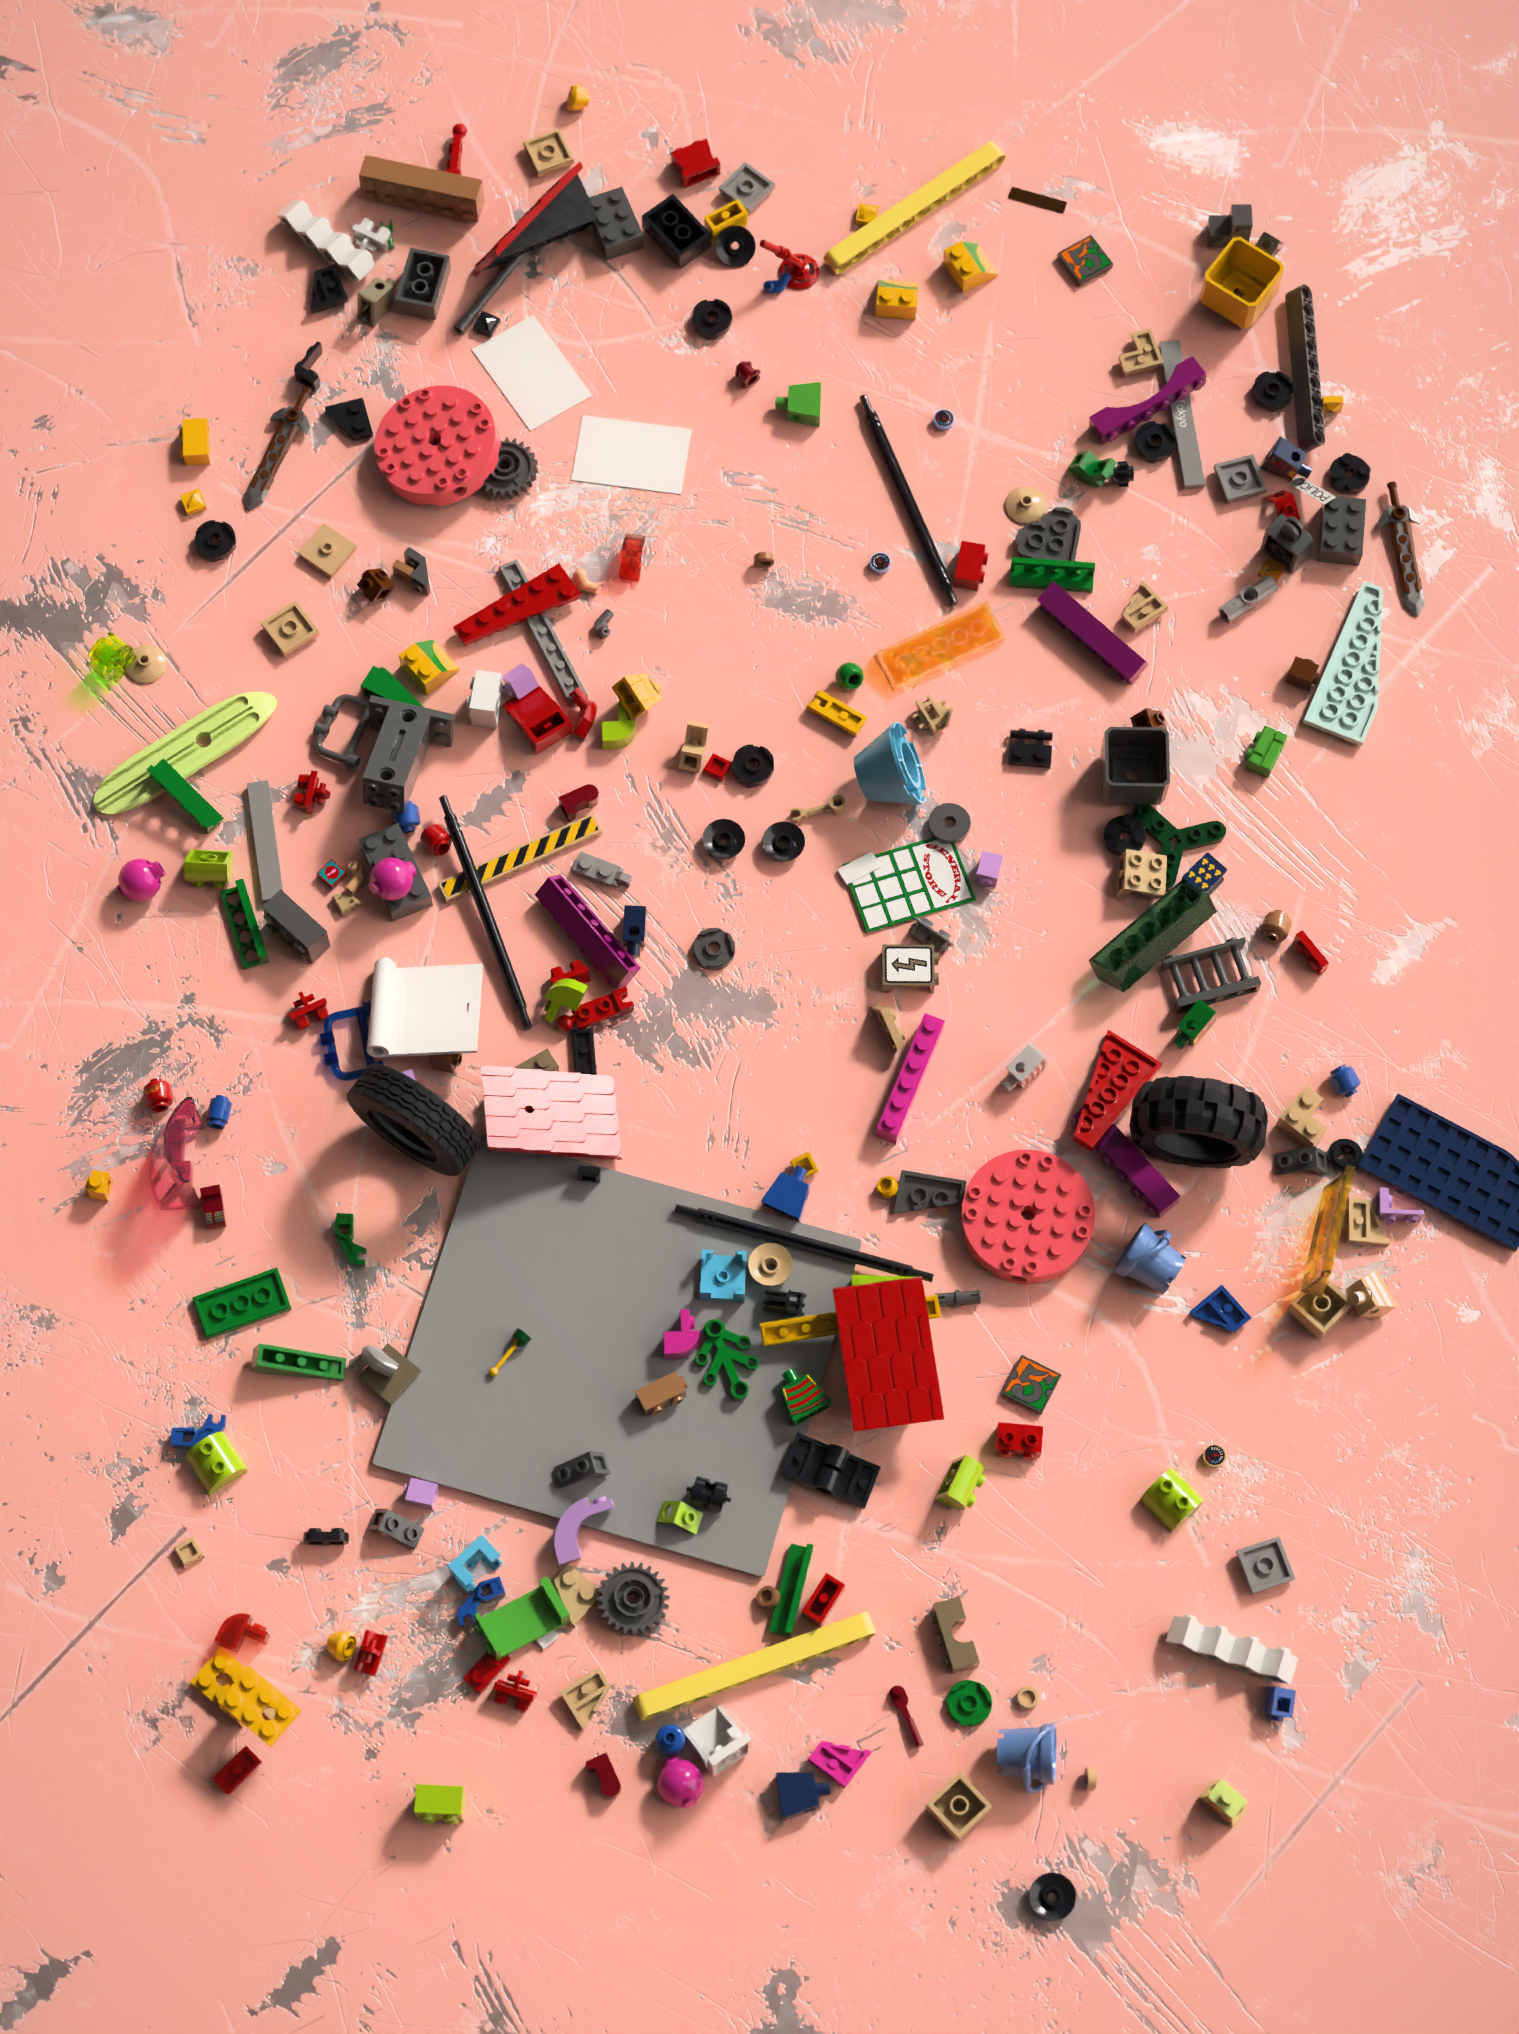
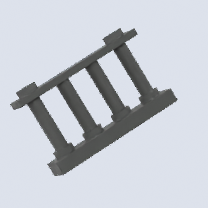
M1232 937L1226 940L1225 943L1178 956L1172 954L1162 960L1161 971L1170 969L1179 993V997L1174 1005L1177 1014L1190 1011L1199 999L1207 1005L1259 991L1262 984L1259 976L1253 978L1249 976L1240 949L1244 948L1245 937L1239 939L1238 937ZM1232 953L1241 977L1238 982L1231 983L1228 981L1219 955ZM1212 959L1221 984L1219 987L1214 989L1208 987L1199 963L1201 960ZM1191 964L1200 989L1199 993L1191 995L1187 992L1179 966Z

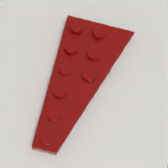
M1108 1030L1073 1141L1091 1152L1132 1104L1140 1087L1153 1079L1163 1063Z

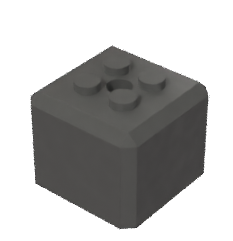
M1109 727L1104 732L1100 750L1101 799L1106 804L1160 805L1166 799L1170 784L1169 732L1161 727ZM1131 771L1136 772L1138 778L1135 780L1129 779L1127 773Z

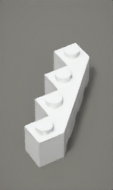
M292 200L276 215L288 232L293 236L296 233L300 235L303 239L302 242L314 252L316 250L320 251L326 262L330 265H335L336 268L339 266L345 271L344 276L349 280L360 281L376 266L369 251L355 249L351 244V238L347 234L334 232L330 227L331 223L325 217L313 216L309 211V205L305 201Z
M1184 1614V1616L1174 1615L1166 1638V1642L1187 1653L1189 1650L1201 1654L1202 1658L1216 1663L1225 1662L1231 1664L1234 1669L1248 1674L1256 1673L1263 1675L1265 1680L1276 1683L1291 1684L1298 1658L1290 1653L1291 1650L1286 1647L1277 1646V1649L1267 1648L1259 1643V1639L1254 1636L1246 1635V1638L1235 1637L1228 1632L1227 1627L1217 1624L1215 1627L1204 1626L1197 1622L1195 1616L1190 1614Z

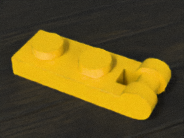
M817 690L814 700L810 701L806 706L809 712L821 716L855 737L859 734L868 718L821 690ZM821 703H826L824 708L820 706Z

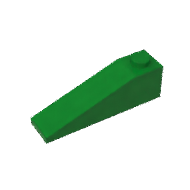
M373 665L360 685L362 694L368 698L373 695L423 707L383 667L378 668Z
M259 1343L253 1348L250 1371L272 1375L343 1381L347 1358Z

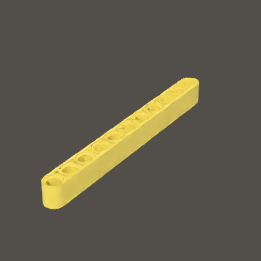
M993 141L986 143L826 252L823 260L835 274H841L1000 166L1006 159V155Z
M863 1612L633 1697V1702L640 1721L648 1720L866 1640L877 1633L869 1613Z

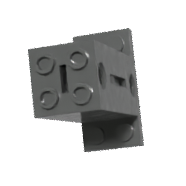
M371 695L369 700V728L380 732L362 777L363 804L388 809L392 812L405 813L430 742L440 746H452L454 714Z

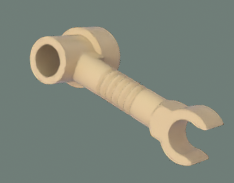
M835 793L830 796L829 804L807 809L794 807L790 810L791 814L799 813L800 816L792 820L794 823H800L807 817L832 811L836 815H841L845 811L846 799L842 794Z

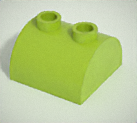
M191 849L184 861L185 880L192 881V886L195 887L204 886L205 882H213V887L216 888L226 887V883H230L232 879L234 851Z
M217 1432L207 1436L190 1448L185 1455V1458L209 1495L248 1471L224 1432Z
M967 1454L954 1459L934 1500L957 1510H965L966 1506L971 1508L976 1500V1496L973 1495L975 1487L980 1488L986 1479V1476L982 1474L984 1466Z
M1170 1468L1159 1477L1140 1498V1501L1171 1532L1204 1502L1201 1496L1173 1468Z

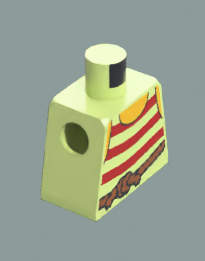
M1223 1779L1213 1780L1199 1796V1799L1232 1828L1248 1810L1247 1800Z

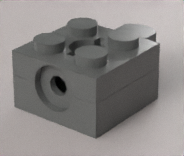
M1281 514L1265 530L1260 549L1290 574H1293L1308 559L1314 539L1309 532L1303 530L1304 526L1297 518L1293 516L1286 517Z

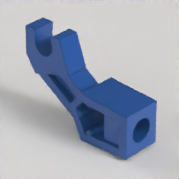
M209 1414L204 1426L197 1431L194 1427L172 1428V1448L189 1450L207 1436L223 1432L226 1429V1415H221L220 1422L214 1423L213 1415ZM185 1435H194L192 1441L184 1442Z
M500 1576L479 1582L464 1604L459 1607L457 1617L461 1628L466 1626L464 1622L466 1616H471L474 1622V1614L478 1613V1607L482 1602L487 1604L506 1596ZM491 1586L493 1594L483 1597L482 1589Z

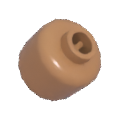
M1282 910L1268 912L1262 923L1261 932L1270 942L1284 941L1288 937L1292 921L1288 914Z

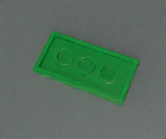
M277 1267L192 1297L207 1340L292 1310Z

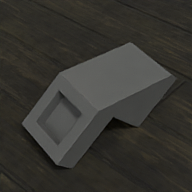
M408 547L404 551L406 565L414 569V572L410 575L412 587L418 593L423 592L429 596L431 591L426 558Z

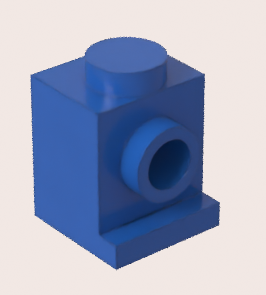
M1265 1686L1267 1693L1264 1714L1270 1715L1269 1720L1283 1722L1284 1718H1293L1296 1690Z

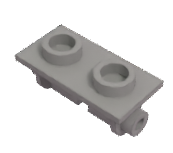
M915 917V920L918 921L917 925L913 923L909 928L912 932L911 934L922 942H925L928 936L931 937L927 945H934V950L939 954H945L948 951V943L954 944L950 939L951 935L943 929L937 931L932 927L934 923L925 917L922 919Z

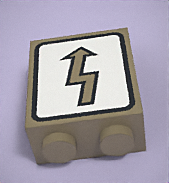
M882 944V993H890L891 987H929V993H934V987L939 985V973H935V965H938L939 956L938 952H934V945Z

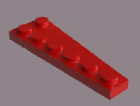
M558 563L453 626V630L464 646L491 636L493 633L508 629V626L525 622L527 618L534 615H542L547 610L556 606L559 608L582 598V596Z

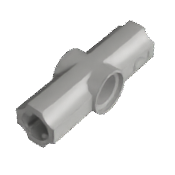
M1269 575L1264 576L1253 585L1244 587L1240 594L1220 606L1218 612L1223 621L1231 623L1244 613L1253 611L1257 604L1278 591L1279 587L1274 578ZM1245 597L1251 598L1252 601H1247V600H1245L1244 598H1245Z

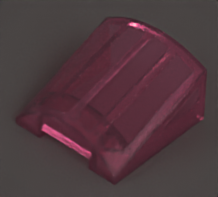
M186 1097L175 1108L161 1128L152 1148L149 1177L151 1189L160 1210L201 1209L200 1200L193 1186V1166L191 1161H185V1129H203L202 1120L192 1097Z

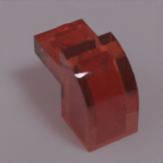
M626 533L621 549L619 579L640 581L647 536Z
M238 1613L228 1617L222 1623L214 1641L217 1645L238 1653L245 1637L267 1645L270 1635L266 1632V1627L254 1623L253 1626L251 1625L253 1621L251 1615Z

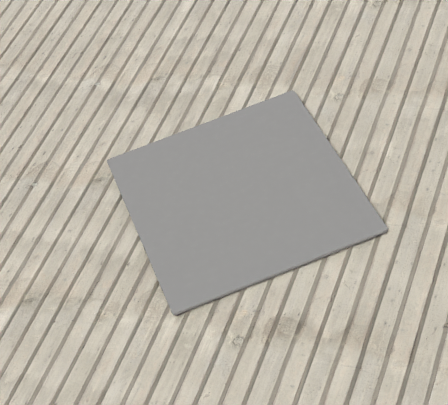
M482 1134L479 1138L480 1146L473 1156L408 1352L407 1359L417 1366L421 1372L391 1405L373 1458V1464L380 1468L560 1519L571 1505L585 1497L588 1498L590 1505H593V1500L606 1496L607 1500H613L615 1508L587 1518L581 1526L763 1577L767 1570L793 1481L781 1476L780 1473L796 1433L799 1432L806 1435L810 1419L793 1427L781 1396V1388L787 1385L782 1374L794 1368L799 1378L810 1374L820 1386L835 1335L763 1347L760 1323L795 1318V1316L786 1317V1314L762 1311V1307L766 1305L763 1303L764 1297H766L764 1292L765 1289L789 1292L790 1289L794 1292L805 1293L806 1298L803 1301L805 1307L802 1308L804 1316L835 1311L832 1288L850 1286L856 1264L696 1221L693 1217L675 1213L676 1204L694 1209L702 1208L860 1251L861 1240L565 1156L488 1151L487 1136ZM579 1165L601 1168L600 1182L579 1180ZM762 1244H779L786 1248L792 1257V1273L784 1283L778 1286L761 1285L752 1278L749 1272V1257L754 1249ZM702 1249L713 1250V1255L735 1256V1251H747L745 1302L700 1300ZM768 1264L766 1268L768 1270H773L775 1266L773 1264ZM790 1297V1301H797V1298ZM789 1306L788 1310L795 1311L796 1307ZM680 1309H689L690 1316H694L695 1329L690 1331L699 1330L698 1346L691 1355L685 1358L665 1360L663 1332L681 1331ZM711 1319L722 1321L727 1331L739 1336H747L750 1339V1347L745 1351L740 1350L736 1343L723 1339L726 1347L747 1356H755L759 1360V1366L754 1371H750L744 1364L732 1360L740 1381H744L748 1385V1395L743 1400H736L731 1396L730 1388L732 1384L723 1362L717 1374V1383L713 1387H708L704 1384L703 1377L709 1371L718 1351L715 1342L708 1354V1364L700 1367L695 1362V1356L700 1352L706 1339L703 1333L704 1325ZM517 1328L521 1329L531 1338L530 1342L525 1347H516L498 1369V1374L494 1377L490 1376L489 1370L497 1365L513 1345V1333ZM712 1328L710 1332L712 1334H717L719 1330L717 1328ZM741 1340L739 1344L741 1346H746L748 1342L746 1340ZM699 1356L698 1361L705 1362L706 1358ZM750 1360L748 1365L753 1367L756 1365V1362ZM676 1371L678 1377L683 1376L688 1386L685 1389L686 1396L683 1397L684 1400L677 1405L672 1406L669 1404L663 1407L664 1410L655 1416L651 1414L645 1416L635 1397V1391ZM708 1376L706 1378V1381L712 1383L714 1381V1378L712 1376ZM741 1388L736 1389L735 1393L737 1395H742L744 1391ZM589 1451L605 1454L610 1471L609 1475L605 1477L590 1476L566 1488L561 1489L558 1487L554 1467ZM697 1476L710 1479L711 1483L719 1481L728 1484L726 1494L728 1495L727 1497L731 1498V1502L726 1501L723 1504L721 1513L708 1510L706 1505L702 1508L690 1505L691 1494L686 1489L687 1486H694ZM664 1501H682L702 1512L703 1516L697 1533L692 1534L675 1524L657 1522ZM672 1506L666 1511V1518L671 1514Z

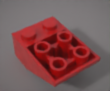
M540 686L521 699L514 697L502 705L536 755L572 733V726L568 717Z

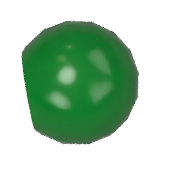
M852 662L841 664L836 670V683L843 690H857L864 681L862 668Z

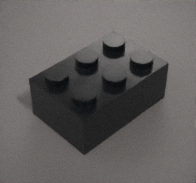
M671 194L642 215V229L679 269L711 248V233L674 194Z

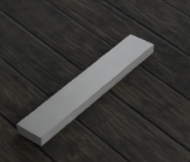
M268 780L247 783L263 903L269 901L280 889L283 891Z

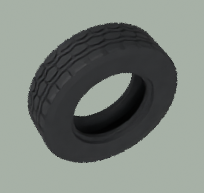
M376 1063L368 1065L347 1093V1101L350 1107L367 1126L403 1154L438 1173L447 1176L459 1175L480 1146V1139L476 1131L453 1107L422 1084L388 1066Z

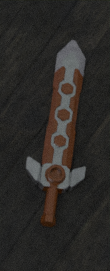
M303 386L294 407L288 406L286 409L283 407L272 414L270 422H279L244 494L248 511L264 502L299 428L301 427V430L308 435L311 427L307 415L304 414L302 408L312 392L310 387Z
M1393 481L1387 483L1392 506L1383 512L1378 520L1379 529H1382L1389 522L1404 605L1417 617L1425 604L1414 551L1415 546L1410 522L1419 525L1420 519L1419 515L1410 507L1407 508L1406 505H1400L1397 483Z

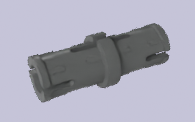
M955 1290L949 1293H935L938 1295L939 1307L956 1306V1308H959L961 1305L981 1304L980 1290L963 1292Z

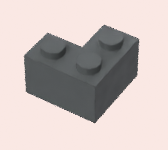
M1231 204L1229 215H1209L1206 226L1208 247H1226L1234 237H1241L1249 242L1253 227L1252 204Z

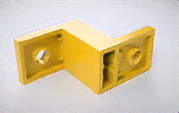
M222 1647L216 1651L190 1681L195 1688L242 1728L246 1726L271 1748L303 1712L252 1667L248 1666L246 1668ZM220 1674L229 1675V1682L224 1686L217 1684V1678ZM267 1708L275 1710V1717L271 1720H265L262 1717L263 1711Z

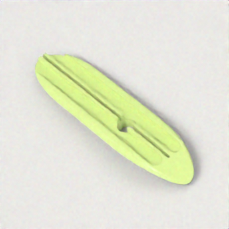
M247 692L232 696L206 709L136 753L110 772L98 786L93 800L94 807L97 811L104 814H117L135 809L155 799L165 791L148 775L147 768L150 765L154 767L164 758L184 779L188 778L235 748L259 729L276 709V698L265 692ZM208 736L212 739L210 745L205 748L199 747L197 740L200 737Z

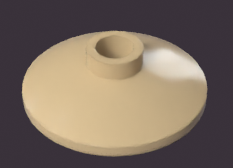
M1023 486L1009 493L1005 508L1009 517L1015 522L1030 524V522H1037L1046 512L1047 503L1044 495L1039 490ZM1024 500H1027V501H1029L1030 503H1029V504H1025L1023 501H1024Z
M153 645L137 646L128 653L125 659L127 675L133 681L141 684L157 681L164 675L167 668L165 654ZM144 659H148V662L142 663L141 661Z
M765 1243L758 1246L751 1253L748 1268L752 1278L759 1284L770 1287L778 1286L784 1283L791 1275L793 1260L788 1250L776 1243ZM768 1264H773L775 1268L773 1270H768L766 1266Z

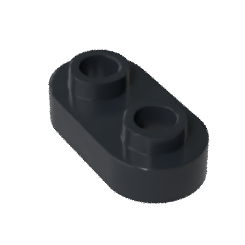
M309 1528L308 1532L303 1533V1543L306 1545L349 1544V1533L345 1532L343 1528H332L331 1531Z

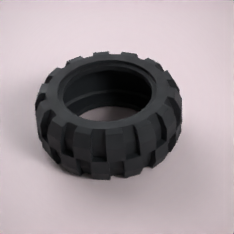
M1166 1076L1155 1078L1154 1081H1147L1140 1087L1133 1099L1129 1127L1134 1144L1153 1157H1159L1164 1159V1161L1175 1164L1189 1165L1190 1167L1221 1169L1231 1168L1232 1166L1241 1167L1256 1160L1265 1146L1268 1114L1261 1098L1254 1092H1248L1239 1085L1229 1084L1212 1078Z

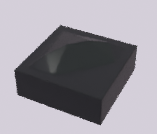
M482 311L473 325V330L492 338L501 320L492 314Z
M579 1165L578 1179L599 1183L601 1180V1168Z

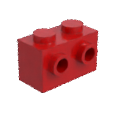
M998 1422L995 1454H1000L1002 1458L1023 1456L1024 1460L1040 1458L1042 1453L1043 1426Z

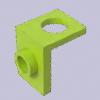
M664 1501L657 1522L675 1524L692 1534H696L703 1513L682 1501ZM672 1506V1512L666 1518V1511Z

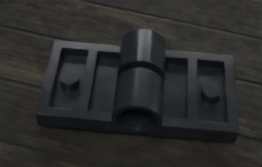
M797 1432L780 1475L864 1510L881 1466L856 1457L841 1446L835 1444L827 1445Z

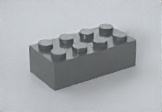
M398 823L358 839L360 849L370 871L377 862L390 857L398 858L404 862L410 861L416 869L417 875L413 877L411 890L405 897L395 901L384 900L393 922L433 906L431 894Z

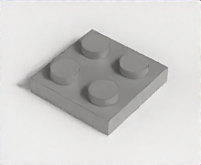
M745 161L719 187V192L731 201L739 199L747 213L750 214L775 189L776 184Z
M1253 454L1214 464L1213 469L1227 503L1266 493L1267 488Z
M1280 1536L1236 1551L1252 1595L1293 1582L1296 1579Z

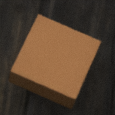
M396 559L392 565L393 574L411 584L410 575L414 572V569Z

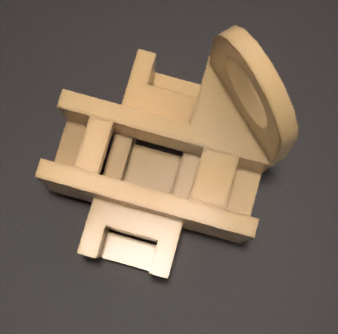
M929 694L926 701L922 703L919 700L916 701V708L919 712L912 715V718L920 732L929 728L934 735L947 727L949 728L955 703L951 702L950 708L947 709L945 699L935 703Z

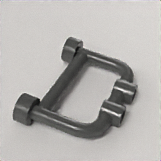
M343 694L338 696L331 706L327 704L324 706L322 716L325 719L323 723L317 722L313 729V734L317 735L314 747L317 753L323 757L346 765L347 770L356 772L360 765L361 757L355 755L354 751L369 723V701L351 694ZM348 702L365 708V711L343 755L324 748L322 743L330 732L333 720H336L340 706Z

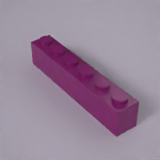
M1054 581L1037 599L1041 604L1039 606L1041 611L1047 616L1050 613L1055 616L1054 622L1062 629L1065 627L1070 629L1071 633L1069 635L1077 642L1080 640L1084 641L1087 644L1085 648L1092 655L1099 654L1102 657L1100 661L1107 668L1114 667L1118 671L1116 675L1122 681L1126 682L1129 680L1133 684L1149 665L1139 654Z
M561 874L548 877L535 893L541 905L551 913L554 920L562 926L568 937L573 939L579 946L580 951L590 959L593 966L601 972L609 985L614 989L627 986L641 967Z
M1083 1107L1072 1116L1071 1126L1074 1131L1076 1130ZM1114 1124L1093 1151L1096 1150L1101 1155L1100 1158L1107 1167L1111 1166L1114 1169L1119 1181L1125 1182L1131 1188L1130 1192L1136 1199L1140 1198L1145 1203L1146 1210L1152 1216L1155 1215L1159 1219L1179 1202L1181 1196Z

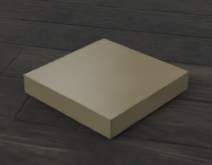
M387 1343L382 1351L399 1364L393 1377L390 1378L367 1366L358 1378L389 1404L393 1405L421 1370Z

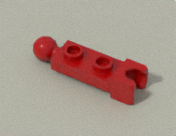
M457 123L452 128L453 142H449L451 159H447V169L445 171L462 175L460 167L463 138L466 137L468 132L466 126L462 123Z
M622 987L608 995L581 1004L576 1012L571 1010L573 1016L561 1015L556 1021L557 1028L560 1031L566 1032L576 1024L578 1029H584L618 1015L622 1016L634 1011V1003L632 1001H621L628 997L627 987Z

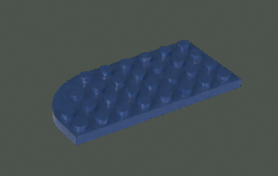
M1397 1093L1360 1161L1358 1169L1516 1252L1519 1247V1161L1507 1150Z

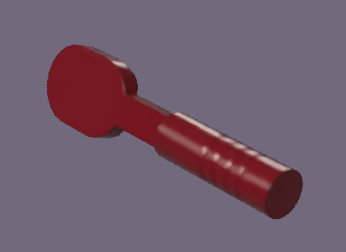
M893 1686L889 1692L891 1701L896 1708L901 1710L915 1748H920L924 1746L914 1719L911 1718L908 1711L909 1699L906 1691L902 1686Z

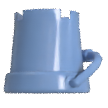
M1143 1223L1120 1256L1114 1272L1122 1277L1129 1276L1163 1295L1170 1287L1168 1283H1171L1173 1279L1175 1280L1186 1257L1169 1245L1171 1232L1168 1230L1154 1231L1148 1224Z
M1044 1723L1041 1727L999 1728L998 1733H1003L1004 1739L997 1738V1765L1003 1766V1771H997V1775L1021 1778L1022 1785L1030 1794L1039 1792L1046 1785H1054L1057 1765L1056 1724ZM1031 1779L1040 1780L1041 1783L1033 1788L1030 1787Z

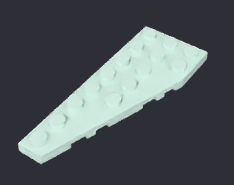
M1363 581L1303 721L1306 725L1361 747L1378 709L1383 588Z

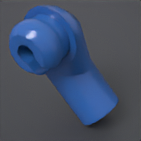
M783 271L778 280L765 281L763 289L769 294L781 293L792 276Z

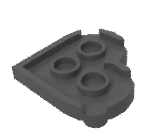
M1055 507L1052 511L1044 514L1040 522H1030L1029 525L1019 529L1016 535L1018 556L1020 558L1075 561L1081 532V521L1073 514L1072 510L1065 507Z

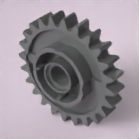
M506 437L505 441H501L498 455L499 460L494 472L489 474L484 481L485 484L479 489L480 491L485 489L486 495L493 493V499L498 495L501 496L502 500H504L505 496L512 500L513 494L520 497V491L527 493V486L533 487L532 481L537 480L538 467L536 466H538L537 459H535V453L530 450V446L524 448L523 441L517 444L516 438L510 442L509 438ZM502 467H508L509 469H507V470H502L501 468H502Z
M631 1561L630 1567H626L622 1563L621 1570L614 1566V1574L607 1572L605 1575L607 1581H600L604 1588L597 1589V1593L602 1595L596 1598V1602L602 1603L597 1608V1611H604L601 1619L608 1618L607 1627L614 1624V1632L623 1629L624 1636L628 1631H631L632 1636L635 1637L636 1631L639 1630L644 1635L645 1628L653 1631V1623L658 1626L661 1622L658 1617L665 1618L666 1614L662 1610H668L669 1605L664 1602L668 1601L670 1596L664 1593L669 1588L661 1586L665 1579H657L659 1572L656 1571L652 1574L650 1572L651 1566L643 1569L642 1562L638 1567H635L633 1561ZM635 1594L638 1596L639 1602L631 1604L628 1602L627 1596Z

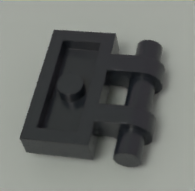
M1019 728V730L1010 729V738H1018V743L1009 744L1008 765L1051 768L1052 745H1044V740L1052 741L1053 732H1045L1041 729H1038V731H1025V728ZM1025 739L1037 740V744H1025Z

